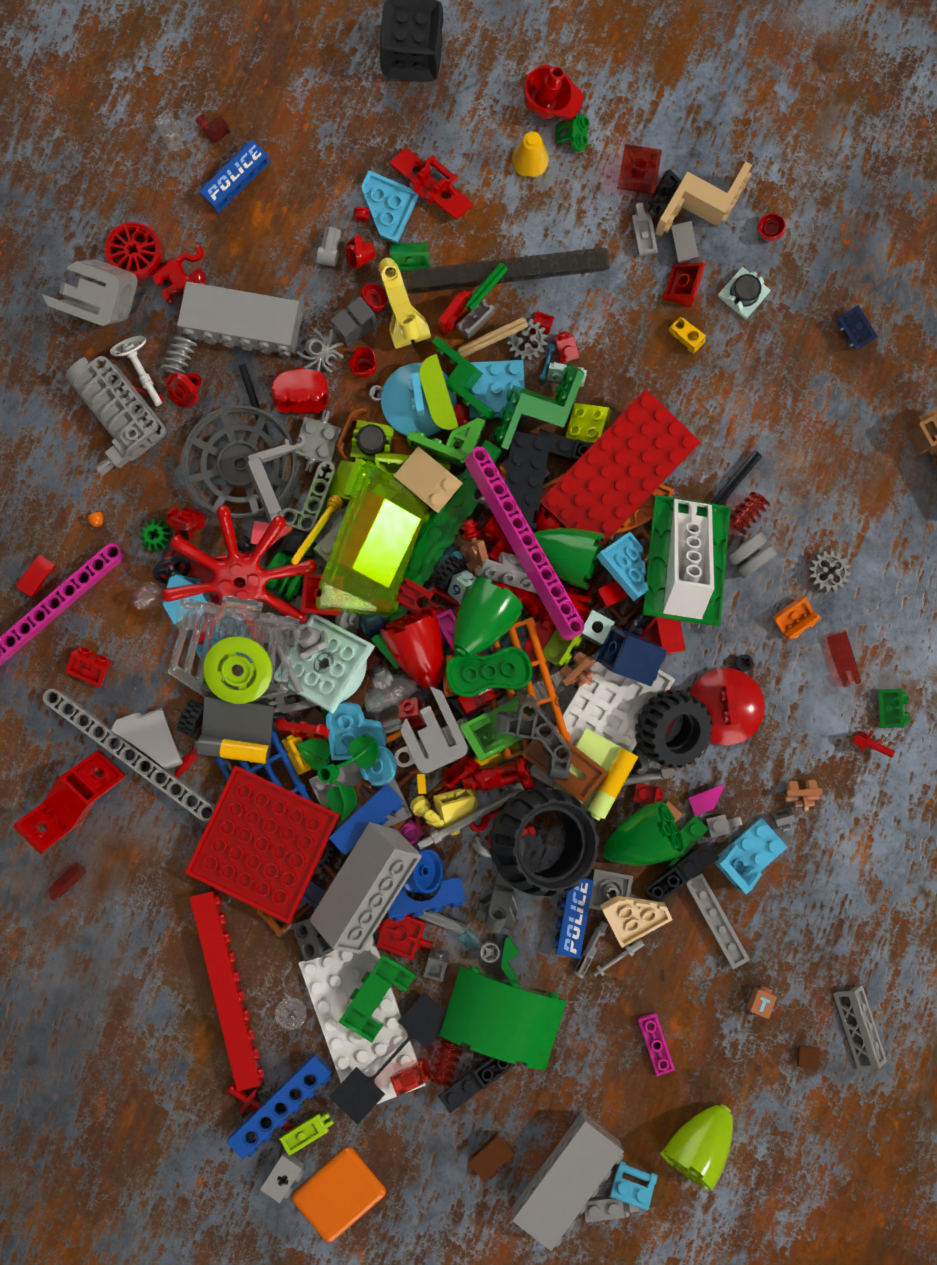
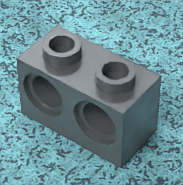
M311 917L292 924L305 962L320 958L334 951L309 921Z

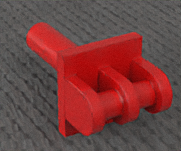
M858 731L855 734L853 743L862 748L861 753L868 746L884 755L893 757L895 751L884 746L881 739L876 741L870 739L873 731H870L869 735L862 731Z

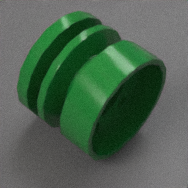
M280 551L273 558L267 570L290 565L292 557ZM304 575L273 579L268 581L265 586L270 592H274L280 587L278 596L283 597L286 594L285 600L291 602L303 588Z

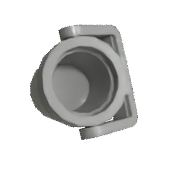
M303 624L295 631V639L299 643L297 644V652L301 659H306L328 646V638L324 630L320 631L317 628Z

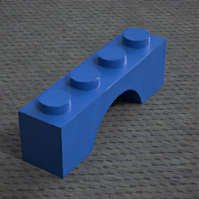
M461 877L441 881L438 893L427 901H415L408 897L404 890H401L387 911L388 920L393 919V922L401 921L407 915H412L413 918L419 917L429 910L432 913L443 911V907L450 906L451 909L461 907L462 903L466 900Z

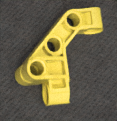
M384 258L379 264V272L393 312L389 331L395 349L411 345V340L417 343L431 338L425 318L409 301L397 263L392 258ZM389 267H392V268H393L391 271L386 272V269H387V268H389Z

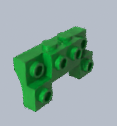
M383 953L370 973L367 971L361 979L363 983L361 988H355L351 994L350 999L352 1001L340 1018L339 1023L373 1043L384 1025L372 1016L392 984L406 992L417 974Z

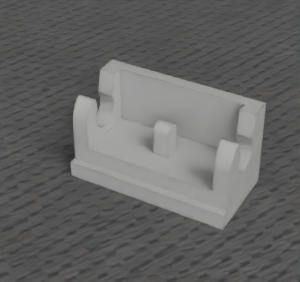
M692 221L672 225L678 263L699 262Z
M485 298L455 326L468 340L495 313V307L492 304L489 306L485 302Z

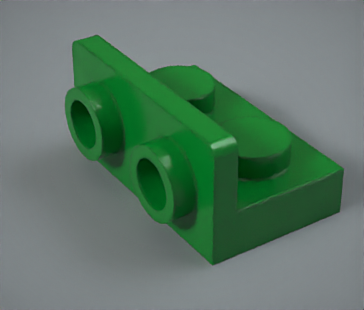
M905 689L878 690L880 728L907 727V723H910V713L906 712V704H909V695L905 693Z

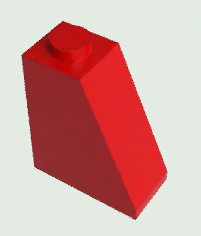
M617 581L598 589L594 594L603 611L630 598Z

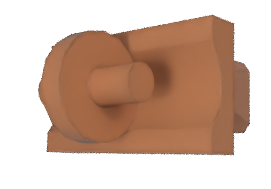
M578 652L573 657L578 667L574 670L570 664H567L560 670L565 678L563 683L566 686L569 684L574 685L576 682L580 687L584 683L589 686L593 683L591 676L594 672L590 668L597 661L594 657H588L583 652Z
M816 780L805 781L804 790H799L797 781H789L786 784L784 802H794L795 807H801L803 812H808L809 806H815L814 800H819L820 795H823L822 788L818 789Z

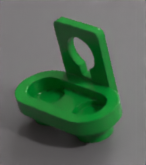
M577 114L572 120L557 124L555 142L560 143L571 139L572 148L576 152L583 151L588 144L587 129L590 125L588 117L583 114ZM564 127L568 128L569 131L561 137V130Z

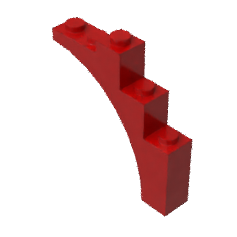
M491 512L480 529V534L486 541L493 543L488 552L489 560L499 563V556L502 552L514 554V550ZM493 580L492 584L499 586L503 590L505 587L509 589L520 600L523 608L531 616L539 617L544 613L545 606L543 602L533 592Z

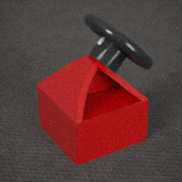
M639 610L623 628L625 631L660 645L667 650L666 656L686 651L681 622L679 620L653 617L646 620L642 626L639 622L643 615L642 611Z

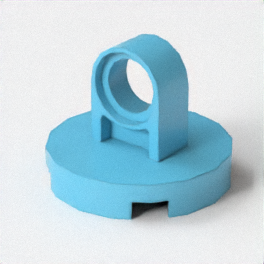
M379 746V756L376 764L368 769L360 768L363 778L372 783L371 785H385L391 782L395 776L397 761L388 748Z

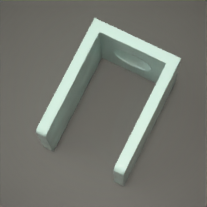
M592 610L584 624V631L580 636L601 647L611 626L615 622ZM598 621L603 624V630L600 633L592 630L594 622Z

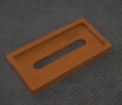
M542 726L540 729L541 733L550 731L549 726ZM564 738L571 750L570 763L581 770L586 777L581 780L569 771L567 781L553 780L584 803L608 771ZM532 739L521 755L547 774L551 757L543 751L544 744L541 740ZM559 748L557 752L560 755H564L567 750Z

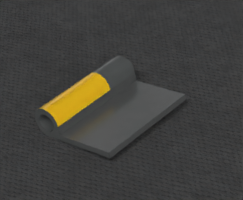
M205 696L202 734L199 739L196 738L194 750H197L198 755L267 764L271 749L274 706L252 702L234 704L221 698Z

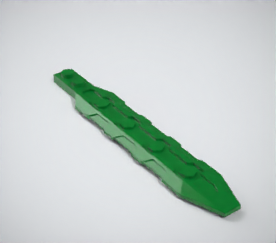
M487 440L481 446L487 450L494 463L502 453L500 448ZM468 468L456 477L463 484L439 513L432 509L428 517L419 526L418 532L406 549L389 588L381 586L373 597L395 606L392 611L370 607V612L377 610L381 615L385 614L388 623L399 615H406L409 611L393 602L405 578L423 587L425 582L429 581L435 571L434 568L445 551L451 547L456 539L455 536L460 530L459 527L462 526V522L471 516L478 505L473 500V493L478 486Z

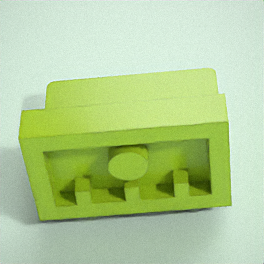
M356 458L355 463L341 460L329 495H337L341 499L361 503L374 467L359 458Z
M556 628L543 650L544 658H547V661L558 668L562 665H567L572 657L570 651L572 648L576 649L583 639L580 637L581 634L572 640H566Z

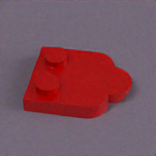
M464 290L462 293L460 292L439 318V332L444 336L448 331L451 333L455 328L456 320L466 307L465 302L472 295L471 291Z

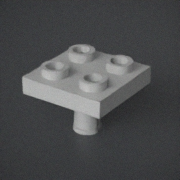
M594 869L592 878L594 881L589 908L602 910L600 905L615 896L630 897L633 881L632 875Z

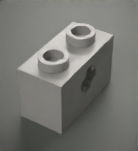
M284 1150L263 1182L260 1190L278 1203L283 1198L287 1199L293 1190L291 1185L294 1181L298 1182L304 1173L302 1170L304 1163L293 1155L289 1156ZM283 1175H286L287 1178H285L284 1180H282L281 1177H282Z

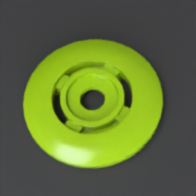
M231 636L213 645L206 655L203 671L207 685L217 697L230 703L244 704L258 699L267 690L272 679L273 669L268 653L259 643L247 637ZM237 652L246 654L253 660V662H251L247 657L243 655H237ZM234 665H241L244 672L241 676L233 674L232 667Z

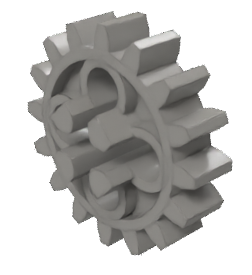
M530 319L529 323L527 322L528 327L521 331L524 336H530V330L532 328L536 329V334L530 337L531 341L538 343L536 349L533 348L531 343H526L525 350L521 351L519 346L525 343L526 340L519 338L518 332L508 336L511 340L507 344H512L513 346L510 348V351H516L515 357L521 354V360H525L526 356H528L529 360H533V355L537 358L540 357L538 352H545L542 347L543 345H548L544 341L545 338H548V335L543 334L546 328L540 329L541 323L537 322L534 324V319Z
M824 551L821 553V556L819 554L815 556L816 561H810L813 567L808 568V571L812 572V575L808 576V578L814 579L812 585H819L817 590L824 588L825 593H827L831 588L832 592H836L837 587L839 589L844 587L842 583L846 584L849 582L846 576L851 575L850 572H847L850 565H845L847 559L841 560L840 553L834 556V551L829 552V554ZM821 561L826 563L825 567L821 566ZM835 563L839 564V569L832 571L830 575L823 578V581L820 580L819 575L826 573L828 569L835 566ZM834 577H837V583L833 581Z

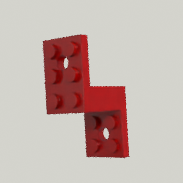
M97 750L60 776L43 803L18 820L13 825V828L38 853L42 854L78 827L97 799L123 781L125 775ZM94 772H99L102 777L96 776ZM37 826H43L46 831H40Z

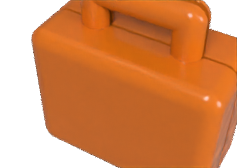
M345 1147L296 1189L291 1195V1200L322 1239L330 1243L385 1196L386 1189L354 1149Z

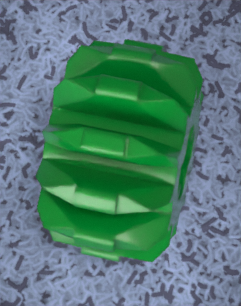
M153 519L151 525L145 522L144 524L147 528H140V531L144 533L139 536L140 540H144L141 545L143 547L147 546L149 551L154 549L156 552H159L160 546L165 550L167 548L165 542L170 544L171 541L167 538L172 536L171 532H167L170 527L164 525V522L161 520L157 523ZM159 534V537L153 538L152 535Z

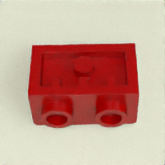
M78 647L71 652L65 672L100 688L103 686L107 671L113 665V661L104 655L91 652L86 647Z

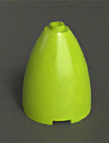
M723 1104L705 1109L685 1123L670 1139L660 1154L671 1166L675 1165V1168L683 1173L686 1178L705 1190L709 1188L712 1191L729 1155L733 1133L731 1110Z

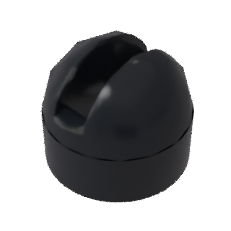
M244 536L237 543V549L242 552L250 551L252 548L251 540Z

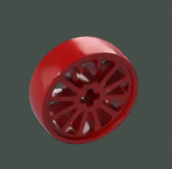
M127 222L114 228L108 235L105 242V256L108 264L121 268L128 261L126 271L132 272L138 281L150 278L152 276L151 273L161 266L163 247L157 234L151 228L142 223ZM126 235H127V238H128V242H126V241L123 239V237L126 236ZM145 237V241L143 243L137 242L138 238ZM121 241L125 246L117 245V243ZM155 247V252L146 251L147 249ZM144 256H150L153 259L151 262H148ZM123 257L117 264H115V259ZM141 261L147 264L143 269H141L139 264ZM133 263H136L137 271H131Z

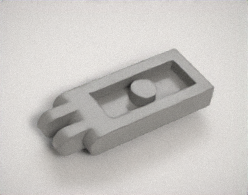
M378 662L368 670L376 689H383V685L387 684L389 686L391 681L394 680L386 662Z

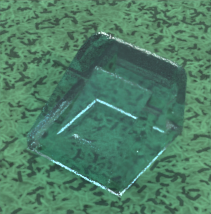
M468 929L459 937L469 952H473L482 946V942L471 929Z

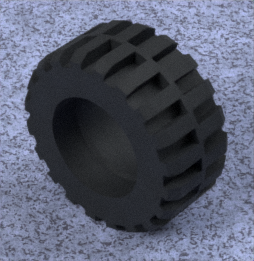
M679 690L662 691L657 694V697H651L648 700L649 703L647 705L644 704L641 708L643 711L641 714H638V724H635V731H637L635 738L639 742L638 747L647 757L664 767L667 766L668 768L675 769L677 767H685L686 764H692L695 762L694 759L700 758L703 754L702 751L707 749L709 745L707 742L712 736L710 732L713 729L712 722L710 721L712 718L706 705ZM682 715V726L679 733L673 740L666 743L665 733L667 727L673 719Z

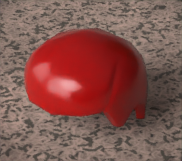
M768 213L762 216L757 225L759 236L769 242L779 240L786 231L785 219L777 213Z
M377 284L365 285L359 295L373 312L381 311L388 302L386 292Z
M364 346L356 348L352 358H349L350 371L355 376L362 378L372 375L377 369L375 352L371 348Z

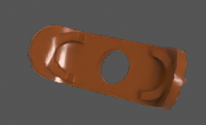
M357 408L349 412L350 415H348L344 429L338 442L335 444L338 455L345 461L347 457L344 454L346 448L344 441L353 421L357 422L360 416L368 413L365 408Z

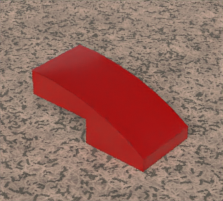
M39 555L16 585V589L32 599L43 587L46 578L56 569L55 564Z

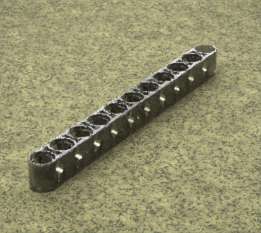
M602 247L407 271L405 275L407 292L416 294L480 286L499 263L506 265L508 270L497 284L601 272L608 270L610 264L608 250Z

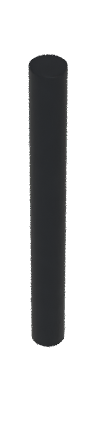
M241 364L239 369L251 406L260 409L246 364ZM264 424L262 431L269 435L266 424Z

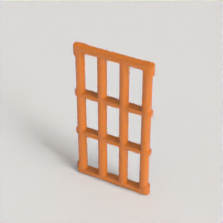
M534 617L517 622L508 631L512 646L521 649L515 628L526 625L537 661L531 662L532 667L539 665L549 698L537 701L531 681L525 687L526 692L532 695L539 705L550 702L560 734L568 741H571L570 733L567 732L558 703L559 697L558 695L556 696L548 671L547 658H544L536 632ZM499 640L492 645L494 653L501 649ZM505 689L508 700L516 697L514 690ZM496 699L489 703L491 710L498 708ZM523 738L521 740L523 749L525 750V748L530 743L529 738ZM510 746L504 749L502 753L505 761H509L520 756L523 751L512 753Z

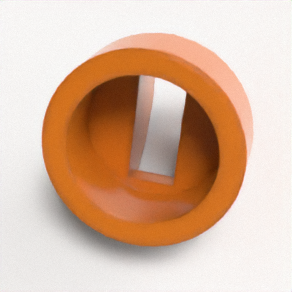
M102 512L92 513L87 516L92 526L99 527L103 524L104 517Z

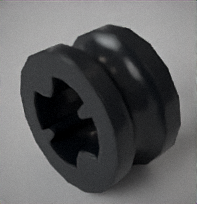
M746 654L738 656L735 660L736 669L742 672L751 670L754 664L753 659ZM740 659H747L749 662L747 663L748 667H741Z

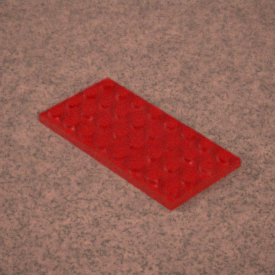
M645 389L541 498L540 503L566 528L585 529L604 534V540L599 543V545L603 546L701 442Z

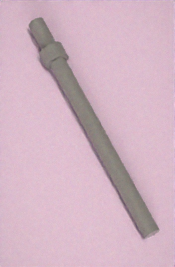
M519 788L450 826L430 833L429 837L417 843L419 849L421 850L433 843L441 842L442 838L502 807L509 798L515 797L522 790Z

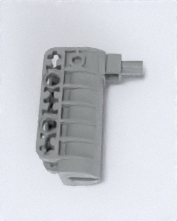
M99 356L93 361L83 357L68 369L65 378L114 439L112 440L114 445L105 452L108 457L96 466L97 471L102 476L114 466L121 468L129 460L132 461L138 458L165 437L167 433L165 425L121 369L112 364L106 357ZM101 361H102L103 363L106 362V364H105L104 367L99 368V367H100V364H99V363H100ZM116 375L119 379L115 380L112 376ZM161 427V429H160V432H161V433L158 435V434L155 433V432L158 430V428Z

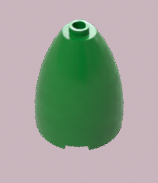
M552 528L534 532L533 534L558 578L568 584L588 590L590 583L587 582L595 575L599 559L596 556L602 551V546L599 543L604 540V534L578 528Z
M484 577L476 578L466 592L459 607L454 624L453 648L455 649L454 652L462 658L478 654L496 643L512 628L522 615L521 609L523 605L520 600L506 587L503 590L499 586L492 584L493 581Z
M655 801L625 819L604 844V849L602 850L604 858L612 863L634 866L656 864L684 854L682 833H678V828L674 822L675 817L669 807L663 801Z

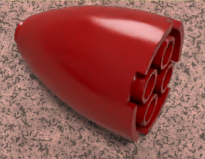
M428 608L421 610L422 614L414 613L410 615L409 613L385 624L386 629H380V633L392 657L406 675L422 688L431 690L430 687L437 688L439 686L438 683L442 679L444 644L435 609Z

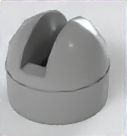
M379 385L373 386L369 390L370 398L373 401H380L384 389ZM376 389H377V390H379V392H378V394H377V397L374 398L373 396H374V393H375V391H376Z

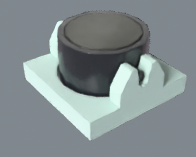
M742 267L722 289L718 297L746 320L771 290L764 285L762 277H757L756 272H748Z

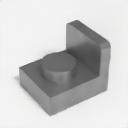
M432 947L423 977L442 982L448 963L449 952L441 948Z

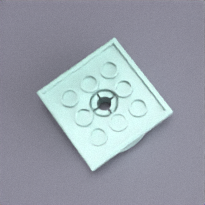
M313 613L306 625L317 628L320 631L324 630L327 634L328 646L306 659H301L297 652V644L299 643L295 641L287 656L304 692L301 691L298 694L311 703L334 713L340 702L353 695L361 685L366 673V660L375 646ZM281 663L272 679L295 692Z

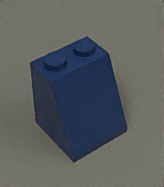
M612 625L596 661L613 673L652 686L658 676L661 664L665 661L667 650L658 644Z

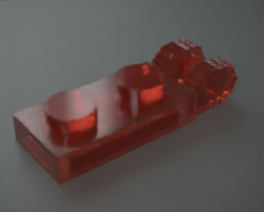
M847 632L826 637L843 687L846 688L850 685L848 676L845 673L846 671H851L856 685L860 684L861 678Z

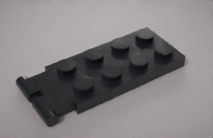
M515 431L510 444L504 482L531 530H536L537 523H534L533 519L534 513L539 512L551 438Z

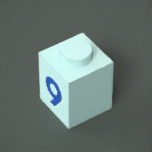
M468 570L453 575L448 593L461 604L476 577Z

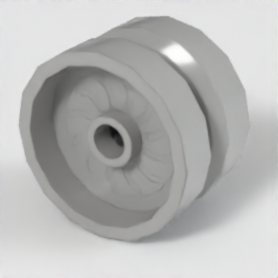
M762 532L752 539L749 538L737 547L734 553L727 557L732 565H737L745 560L746 563L738 569L743 579L778 554L773 546H768L760 551L759 548L767 542V538Z

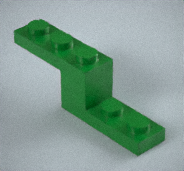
M436 336L432 341L437 346L435 350L443 356L447 354L451 357L449 361L456 366L445 381L450 386L448 390L455 396L461 395L463 397L461 401L468 407L473 405L477 409L475 413L483 419L488 417L492 420L496 413L469 392L483 373Z

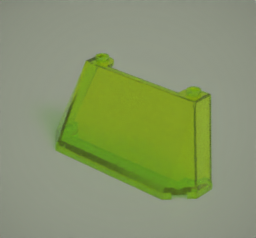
M367 461L365 464L367 469H362L359 473L320 580L319 588L322 594L321 597H317L315 605L319 610L392 616V613L397 612L400 601H397V594L420 528L424 523H428L431 512H428V505L374 463Z

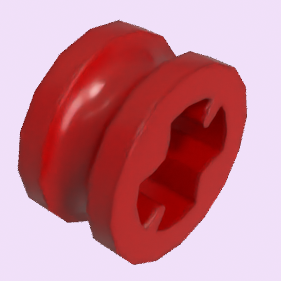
M355 207L353 209L355 213L352 217L353 220L357 222L369 221V209L364 207Z

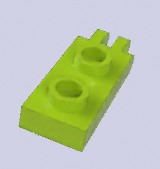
M328 1112L323 1115L317 1113L279 1136L289 1156L329 1131L328 1127L333 1125L334 1122L332 1119L324 1122V1120L330 1117Z

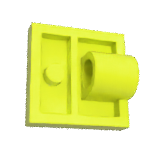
M574 403L565 437L593 444L611 425L609 421L611 409L609 407Z

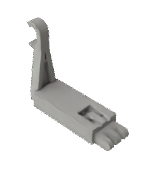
M300 434L299 439L301 443L292 446L289 444V440L285 439V445L247 457V470L270 523L275 516H280L281 508L262 464L302 449L306 441L303 434Z

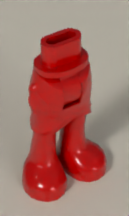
M525 757L518 758L516 761L499 767L497 764H494L491 767L481 768L462 778L465 789L473 788L474 791H487L512 783H521L524 790L533 789L532 775Z

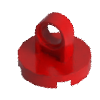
M173 372L165 379L164 387L167 386L169 390L167 395L177 406L181 408L185 406L187 407L186 409H190L198 402L197 390L202 384V379L197 373L190 372L184 375L179 372ZM190 379L195 380L197 385L195 386Z
M178 507L167 512V522L175 527V536L184 538L181 530H185L188 533V539H184L188 542L194 538L195 530L202 529L205 526L206 517H203V512L189 507H185V511H178Z

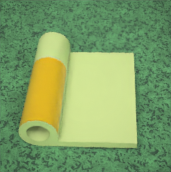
M585 728L576 747L606 769L608 773L584 803L580 802L590 811L593 818L600 821L601 818H606L638 756ZM570 763L569 771L583 780L586 775ZM555 783L553 789L561 790L576 798L560 784Z

